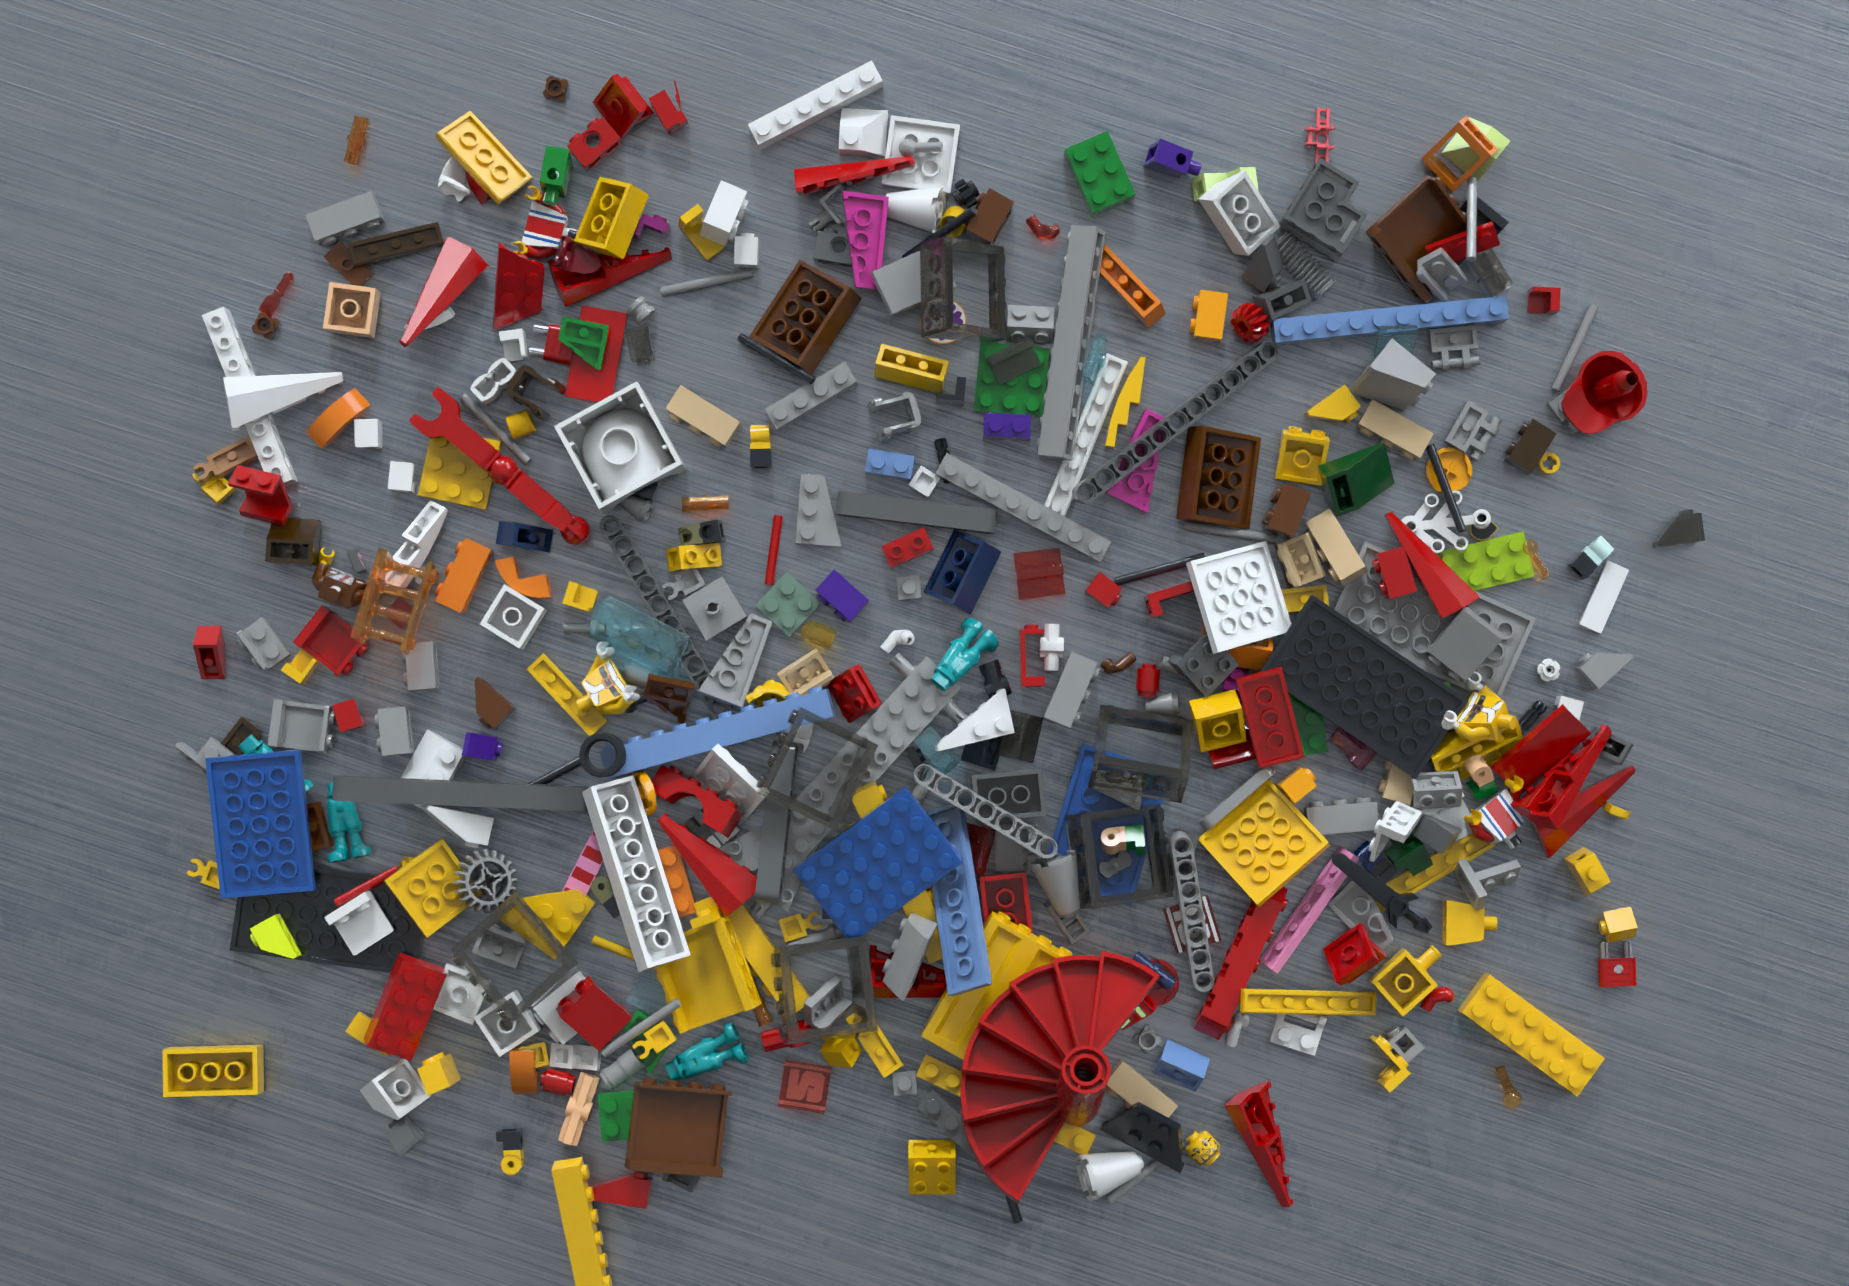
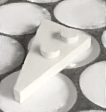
M999 689L996 691L993 697L981 704L974 713H971L959 723L955 730L949 735L944 736L935 746V751H942L1015 733L1006 690Z

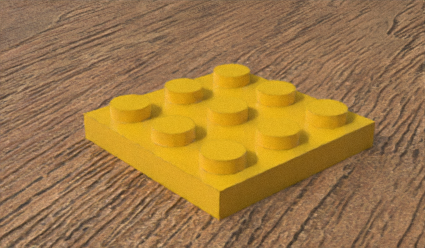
M443 437L438 439L430 438L418 496L487 510L493 486V480L490 478L489 472L482 469L448 439ZM484 438L500 452L501 441Z
M442 838L384 880L426 938L467 908V901L460 902L459 900L463 893H455V890L460 888V885L453 883L454 880H460V876H456L455 871L462 872L463 869L459 867L460 861ZM480 889L471 890L478 899L483 896Z

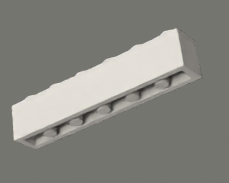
M871 60L749 123V131L759 150H762L883 88V81Z

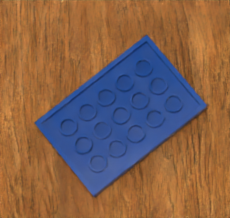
M1081 744L1053 836V840L1057 843V852L1062 856L1066 855L1065 851L1067 850L1076 851L1079 890L1131 906L1172 771ZM1100 767L1142 774L1140 810H1136L1095 790L1096 768ZM1143 825L1145 855L1136 856L1135 850H1125L1132 857V866L1119 870L1110 879L1104 878L1099 873V862H1109L1111 858L1117 857L1118 852L1116 854H1107L1102 850L1101 833L1111 827ZM1051 843V846H1050V849H1049L1048 854H1050V853L1052 852V850H1053V845H1052V843Z
M301 749L205 758L221 899L314 891L316 885Z
M905 786L795 866L793 871L847 940L852 943L961 865L963 859Z

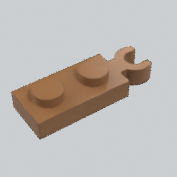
M249 436L206 456L208 463L196 464L193 469L195 473L205 471L202 476L198 477L201 483H205L210 480L213 474L219 479L235 471L237 465L245 466L259 458Z

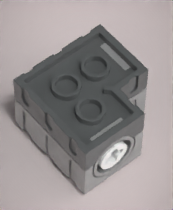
M1319 158L1280 220V228L1290 231L1291 235H1294L1303 242H1307L1312 248L1328 255L1330 259L1337 262L1367 216L1366 213L1357 210L1348 203L1360 182Z

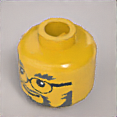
M1194 1131L1186 1139L1188 1144L1185 1152L1197 1165L1202 1166L1205 1164L1209 1166L1219 1157L1220 1144L1208 1131H1202L1199 1134L1197 1131Z

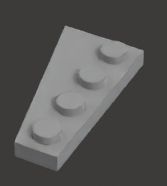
M750 614L697 693L739 709L742 708L772 621Z

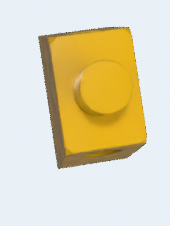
M1582 847L1563 858L1585 897L1602 889L1611 882L1597 856L1587 848Z
M1443 900V945L1450 946L1483 941L1484 931L1497 930V917L1484 916V908L1475 911L1471 904Z

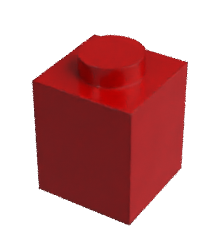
M1099 572L1085 590V593L1105 608H1108L1110 604L1114 607L1120 600L1122 595L1119 592L1122 588Z

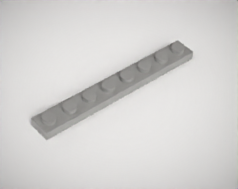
M946 453L935 473L941 478L1098 562H1101L1111 543L1110 540Z

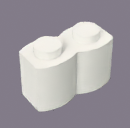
M501 358L491 365L487 374L478 377L473 382L470 390L485 405L490 404L500 396L502 389L508 387L517 370L506 358Z

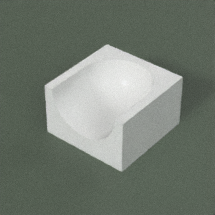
M638 382L627 386L554 426L596 505L605 514L612 511L618 503L638 490L673 474H680L687 470L647 395Z

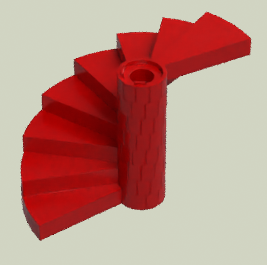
M1101 951L1100 956L1073 955L1053 958L1052 963L1030 970L1011 981L1009 988L996 998L978 1021V1025L965 1052L961 1071L960 1115L968 1144L975 1156V1161L982 1172L996 1188L1017 1204L1020 1202L1064 1124L1082 1126L1090 1123L1097 1116L1111 1073L1110 1062L1103 1053V1050L1159 980L1160 975L1149 967L1128 957L1106 951Z

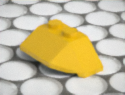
M1517 720L1514 730L1503 729L1496 740L1470 742L1460 739L1459 735L1454 731L1446 734L1431 756L1435 772L1458 771L1460 780L1469 778L1471 776L1464 767V764L1473 755H1481L1486 764L1491 767L1523 739L1519 722Z

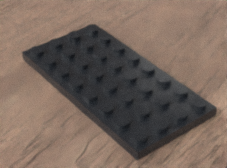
M1310 595L1259 671L1282 667L1289 694L1414 778L1418 777L1449 731L1444 729L1441 724L1445 712L1453 711L1458 717L1469 701L1314 595Z
M314 867L316 885L314 891L237 897L230 951L292 959L261 950L259 946L256 947L250 937V934H252L250 928L274 915L280 914L302 954L300 957L294 958V960L391 973L399 952L418 959L420 958L423 933L385 882L369 891L374 896L394 931L359 954H352L334 924L329 925L324 918L340 908L335 904V898L377 875Z

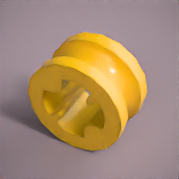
M1546 453L1542 456L1537 467L1543 474H1552L1559 469L1560 459L1554 453ZM1547 457L1551 458L1550 461H1554V465L1551 466L1550 470L1547 469V466L1544 467L1543 462L1547 461Z

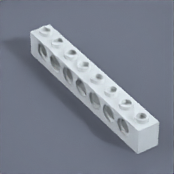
M221 307L202 315L226 377L256 376L231 312L225 307ZM271 413L260 417L257 422L252 423L250 421L246 423L245 426L263 471L281 475L285 487L297 483V478Z

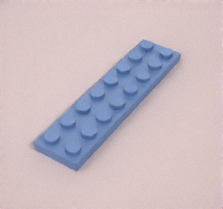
M950 803L926 813L963 859L961 865L932 885L948 996H957L992 985L966 815L965 811Z

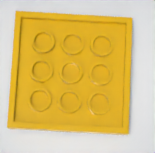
M1270 779L1266 780L1218 823L1201 835L1198 840L1258 907L1264 904L1331 846Z

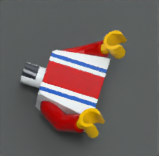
M527 186L533 190V195L524 194V197L536 202L532 201L522 242L516 241L511 244L517 245L519 248L518 252L526 255V257L543 259L554 255L563 244L561 236H570L575 239L578 230L568 228L569 219L566 216L565 210L558 202L556 206L544 204V193L540 192L536 186Z
M1514 775V781L1510 779L1505 780V785L1509 787L1508 790L1504 789L1494 793L1475 810L1470 809L1471 813L1464 816V821L1469 822L1474 838L1491 844L1504 840L1510 849L1522 842L1515 832L1523 824L1522 814L1510 805L1514 800L1520 801V790L1524 785L1522 778Z

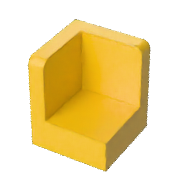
M569 581L562 603L592 613L598 591Z
M300 649L292 662L286 663L281 671L299 684H305L321 662L304 649Z
M834 1033L833 1036L827 1037L820 1052L830 1066L852 1068L862 1049L853 1035Z

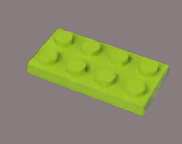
M1524 531L1468 544L1467 549L1462 552L1452 548L1443 550L1441 554H1436L1474 591L1535 577Z

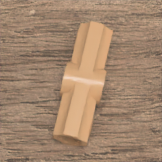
M580 1073L573 1096L571 1095L564 1115L566 1117L559 1134V1141L568 1145L578 1146L585 1122H588L594 1105L592 1101L599 1085V1077L589 1073Z

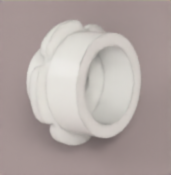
M1544 659L1537 667V673L1543 681H1554L1560 675V665L1558 662L1552 661V659Z

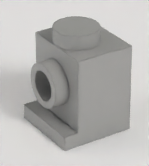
M1395 1026L1387 1033L1389 1037L1387 1041L1393 1047V1050L1407 1063L1425 1049L1405 1026L1400 1028ZM1400 1038L1406 1039L1404 1046H1399L1398 1040Z

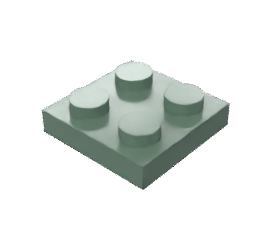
M786 572L755 606L788 637H791L821 603L794 577Z

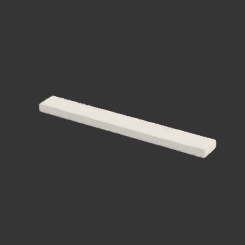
M1108 353L1105 356L1077 425L1072 461H1062L1044 505L1063 516L1066 515L1073 498V488L1081 479L1128 364L1127 361Z

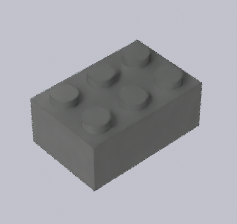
M1042 769L971 775L973 792L1017 818L1047 816ZM987 804L981 805L978 810L979 815L983 818H988L992 814V808ZM1006 816L1002 817L1000 820H1007L1011 818Z

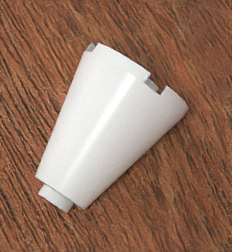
M931 187L887 193L886 196L889 197L887 217L935 233L940 229L939 222L946 211V191H942L943 187Z
M1134 1151L1081 1154L1076 1157V1160H1080V1164L1076 1165L1078 1178L1083 1192L1088 1190L1090 1194L1087 1197L1089 1201L1097 1200L1140 1175L1141 1169L1144 1168L1141 1155H1137Z

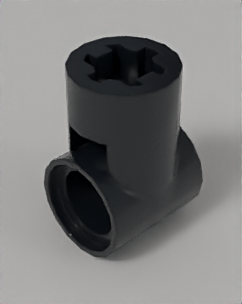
M998 659L978 666L981 675L984 676L985 682L983 684L989 699L999 689H1005L1007 696L1012 694L1006 675H1002V668Z

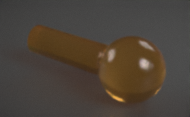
M1528 538L1523 544V551L1530 555V559L1542 580L1547 579L1551 575L1537 553L1538 544L1535 540Z
M1499 1066L1496 1068V1072L1505 1092L1503 1096L1504 1104L1509 1108H1517L1522 1102V1096L1520 1092L1513 1089L1505 1067Z

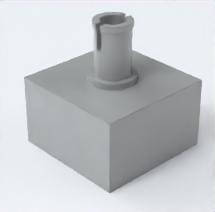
M723 576L682 600L708 642L748 618Z

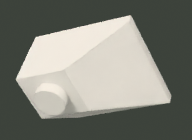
M842 108L839 155L885 157L888 110Z
M401 1059L360 1089V1092L374 1110L396 1120H399L432 1096V1094L427 1096L420 1077L406 1059Z

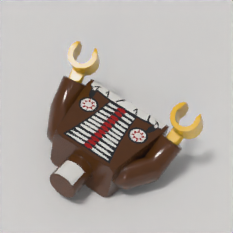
M323 547L319 554V563L312 577L313 586L316 590H319L318 597L345 608L368 604L379 590V586H383L381 581L387 575V571L385 574L379 575L380 568H375L373 571V582H369L337 569L328 568V565L332 563L334 551H332L331 555H325L323 553L325 548Z

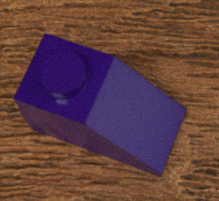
M466 732L462 755L497 761V757L502 755L503 743H500L501 738Z

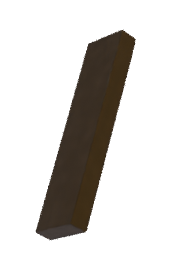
M434 222L347 243L352 265L357 267L444 245L439 223Z

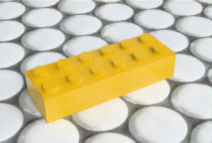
M1485 972L1457 1010L1577 1097L1605 1059L1500 981Z

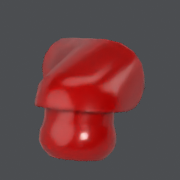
M1445 986L1435 988L1425 997L1420 1007L1430 1013L1436 1002L1446 1001L1449 1003L1453 1001L1454 992Z

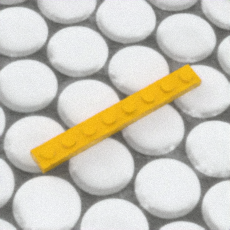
M925 1054L916 1076L960 1096L962 1070ZM1065 1123L1054 1142L1079 1154H1088L1096 1134L1079 1126H1071Z

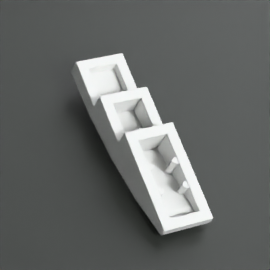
M430 500L402 534L405 542L391 558L395 565L381 581L385 587L400 595L403 593L428 556L448 512L445 507Z

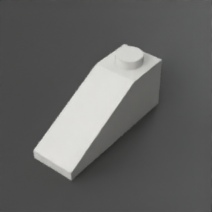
M420 805L424 812L457 839L465 841V846L479 848V844L488 846L494 818L435 805Z

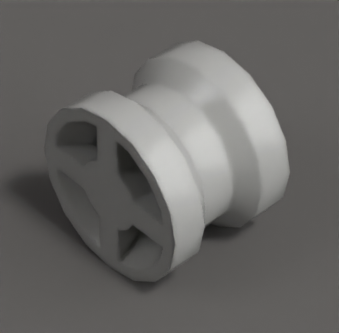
M641 296L629 306L626 313L629 316H634L636 323L640 326L655 313L656 309L653 306H649L646 303V299Z

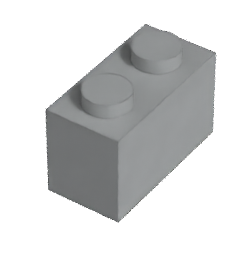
M433 641L406 643L405 649L401 651L402 662L406 663L407 671L403 673L404 686H408L409 691L440 689L437 643Z
M410 707L377 709L378 714L375 715L374 720L376 729L379 728L380 738H377L378 752H381L382 756L414 753Z

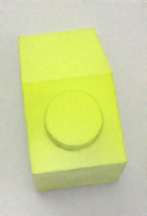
M280 914L274 915L250 928L252 932L250 934L251 940L261 950L292 959L302 955Z

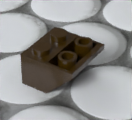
M288 518L284 526L271 523L266 541L265 562L271 564L317 566L321 520Z

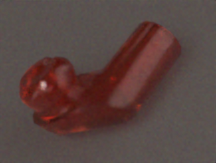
M1032 215L1026 220L1030 229L1039 239L1051 240L1060 233L1058 225L1041 224L1036 215Z

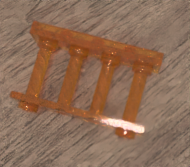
M379 548L350 637L355 642L362 644L369 637L401 645L400 651L404 655L409 656L410 651L415 649L417 643L415 635L431 584H435L438 577V570H436L437 567L434 563L428 561L426 569L393 561L392 555L388 550ZM393 570L422 578L419 591L386 583L385 577L387 572ZM385 592L415 600L412 613L380 606L378 603L380 594ZM381 615L407 622L408 626L405 635L402 636L372 628L370 624L373 616Z

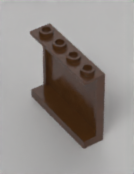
M1428 175L1423 177L1365 231L1414 298L1425 304L1432 300L1433 297L1430 294V288L1425 283H1421L1416 274L1418 271L1417 260L1428 255L1425 246L1467 231V214L1463 211L1461 212L1458 208L1459 202L1457 199L1447 193L1445 190L1446 184L1439 177L1435 178ZM1466 258L1458 260L1455 263L1459 266Z
M643 1078L642 1082L635 1081L624 1167L632 1171L722 1178L723 1168L720 1167L728 1095L732 1096V1092L725 1089V1085L712 1084L711 1088H705L703 1083L689 1082L688 1086L680 1085V1081L666 1080L665 1084L656 1083L657 1079Z

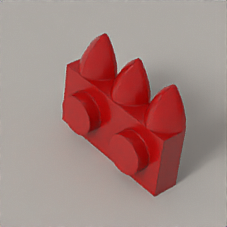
M1244 726L1246 742L1208 751L1213 769L1256 759L1250 733L1246 726Z

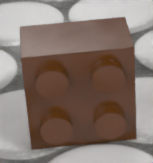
M989 188L987 193H981L976 202L978 214L965 222L964 225H966L965 230L968 239L991 250L1013 211L1014 201Z
M1287 483L1280 487L1277 486L1270 498V502L1273 505L1271 509L1266 510L1261 522L1265 525L1263 531L1286 540L1295 537L1311 493Z

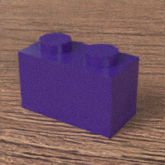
M984 413L983 439L1030 441L1031 415Z
M835 569L816 589V592L819 593L816 598L826 607L830 603L836 609L834 614L843 622L846 619L852 622L869 603V600Z

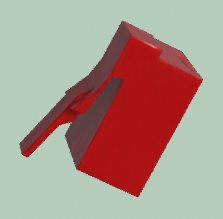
M675 80V97L680 108L679 112L676 110L665 89L648 98L668 135L689 124L681 110V100Z

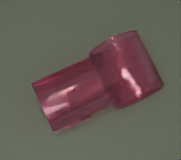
M1338 728L1329 738L1347 756L1348 761L1360 771H1363L1377 755L1375 751L1341 728Z

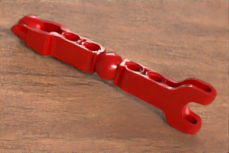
M436 387L432 393L433 397L441 405V413L438 418L427 421L421 416L414 414L409 419L410 423L426 437L433 439L443 437L448 439L482 469L489 472L493 482L504 485L506 489L543 520L558 528L565 542L570 545H580L588 539L590 535L589 523L580 516H572L563 504L521 469H518L517 463L512 458L503 456L502 453L461 419L459 403L444 390Z

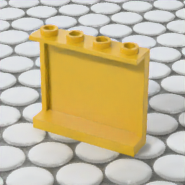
M730 915L701 927L684 931L690 955L656 967L657 979L664 989L666 1003L668 1004L676 998L681 1002L682 1006L672 1012L673 1023L680 1034L739 1012L751 1010L762 1004Z

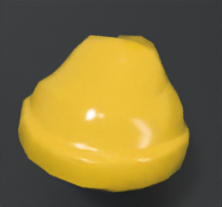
M768 680L762 686H757L745 699L748 704L755 701L759 708L763 707V702L776 698L777 702L785 701V696L790 693L784 684Z

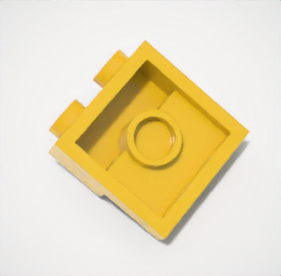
M1289 426L1288 430L1282 429L1275 479L1321 486L1322 480L1318 466L1326 463L1330 443L1329 436H1325V432L1320 430L1304 433L1302 428Z

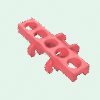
M1317 108L1316 128H1312V126L1305 128V131L1308 132V142H1305L1304 145L1308 146V148L1315 146V164L1319 158H1324L1328 162L1329 150L1334 149V145L1328 146L1329 131L1335 130V126L1329 127L1330 108ZM1320 112L1326 113L1325 120H1320ZM1313 132H1316L1315 142H1313ZM1324 135L1326 142L1320 143L1318 136ZM1319 150H1325V154H1319Z

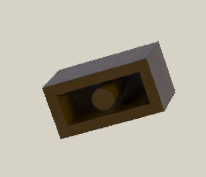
M1531 419L1528 423L1525 421L1522 423L1517 431V434H1519L1516 442L1511 441L1504 452L1507 454L1504 461L1526 475L1534 471L1557 434L1535 419Z

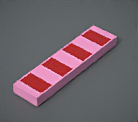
M594 829L562 891L578 888L587 895L592 881L596 878L604 861Z

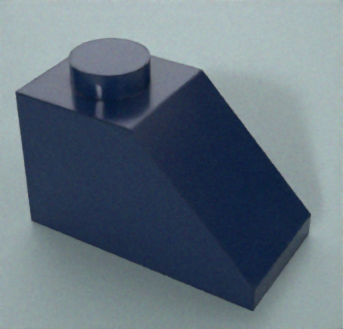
M499 521L496 544L550 553L553 530L517 522Z

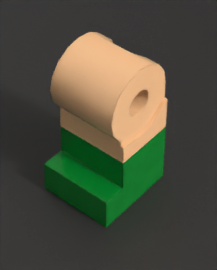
M1481 755L1469 757L1464 767L1472 780L1466 782V785L1474 799L1480 801L1498 792L1492 770L1486 764Z
M1143 825L1105 829L1101 833L1102 850L1107 854L1135 850L1136 856L1145 855Z

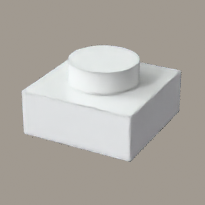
M921 465L908 486L929 498L941 478Z

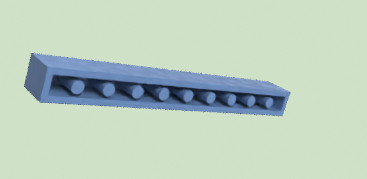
M1506 296L1281 318L1272 320L1270 327L1272 342L1282 346L1420 332L1438 328L1500 324L1507 321L1509 317Z
M822 686L808 689L809 694L800 696L799 692L786 695L785 701L777 702L776 698L764 701L763 707L756 709L754 705L740 708L741 713L732 715L731 711L717 714L718 719L709 721V717L695 720L696 725L687 727L686 723L673 726L672 732L664 733L663 729L651 732V737L643 740L641 736L627 739L628 744H624L626 750L624 766L618 773L606 778L617 777L708 752L717 744L723 748L836 717L829 689L822 690ZM611 744L605 745L606 750L599 751L604 769L612 766L616 760V750Z

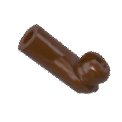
M1128 652L1115 663H1113L1111 658L1105 659L1101 663V667L1106 674H1113L1124 671L1137 659L1132 652Z

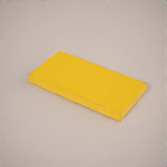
M471 111L446 126L435 136L498 205L529 184L533 179Z

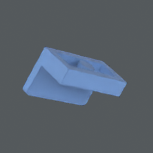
M1167 1040L1153 1073L1196 1092L1205 1077L1210 1059L1173 1041Z

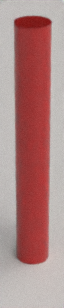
M780 515L773 516L764 583L766 585H774L783 516Z
M395 865L334 899L337 907H340L362 893L382 884L384 880L399 870L398 866Z

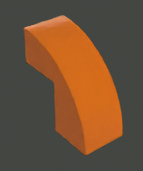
M354 388L329 406L312 423L306 433L322 449L335 442L346 426L353 422L354 419L363 416L371 404Z
M509 557L495 560L501 577L517 592L536 599L553 598L548 575L542 574L520 579L517 558Z
M536 1050L509 1051L510 1080L513 1093L515 1095H538L539 1071H535Z

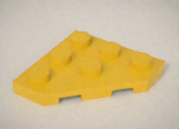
M578 888L524 898H514L509 902L498 919L515 932L523 935L525 939L555 960L594 907L596 901Z

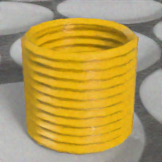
M960 206L949 207L942 216L939 227L942 228L949 223L947 217L956 218L966 210ZM962 224L948 234L947 237L955 238L960 236L966 225Z
M527 409L505 418L514 440L536 432L535 425Z

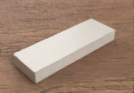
M1610 561L1605 562L1578 625L1598 634L1602 633L1629 572L1628 569Z

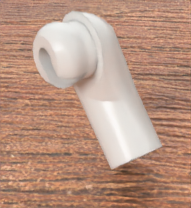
M894 630L880 648L890 654L896 645H912L915 637L909 630Z
M1237 1013L1232 1019L1233 1024L1225 1041L1227 1046H1237L1241 1028L1249 1025V1016L1247 1014Z

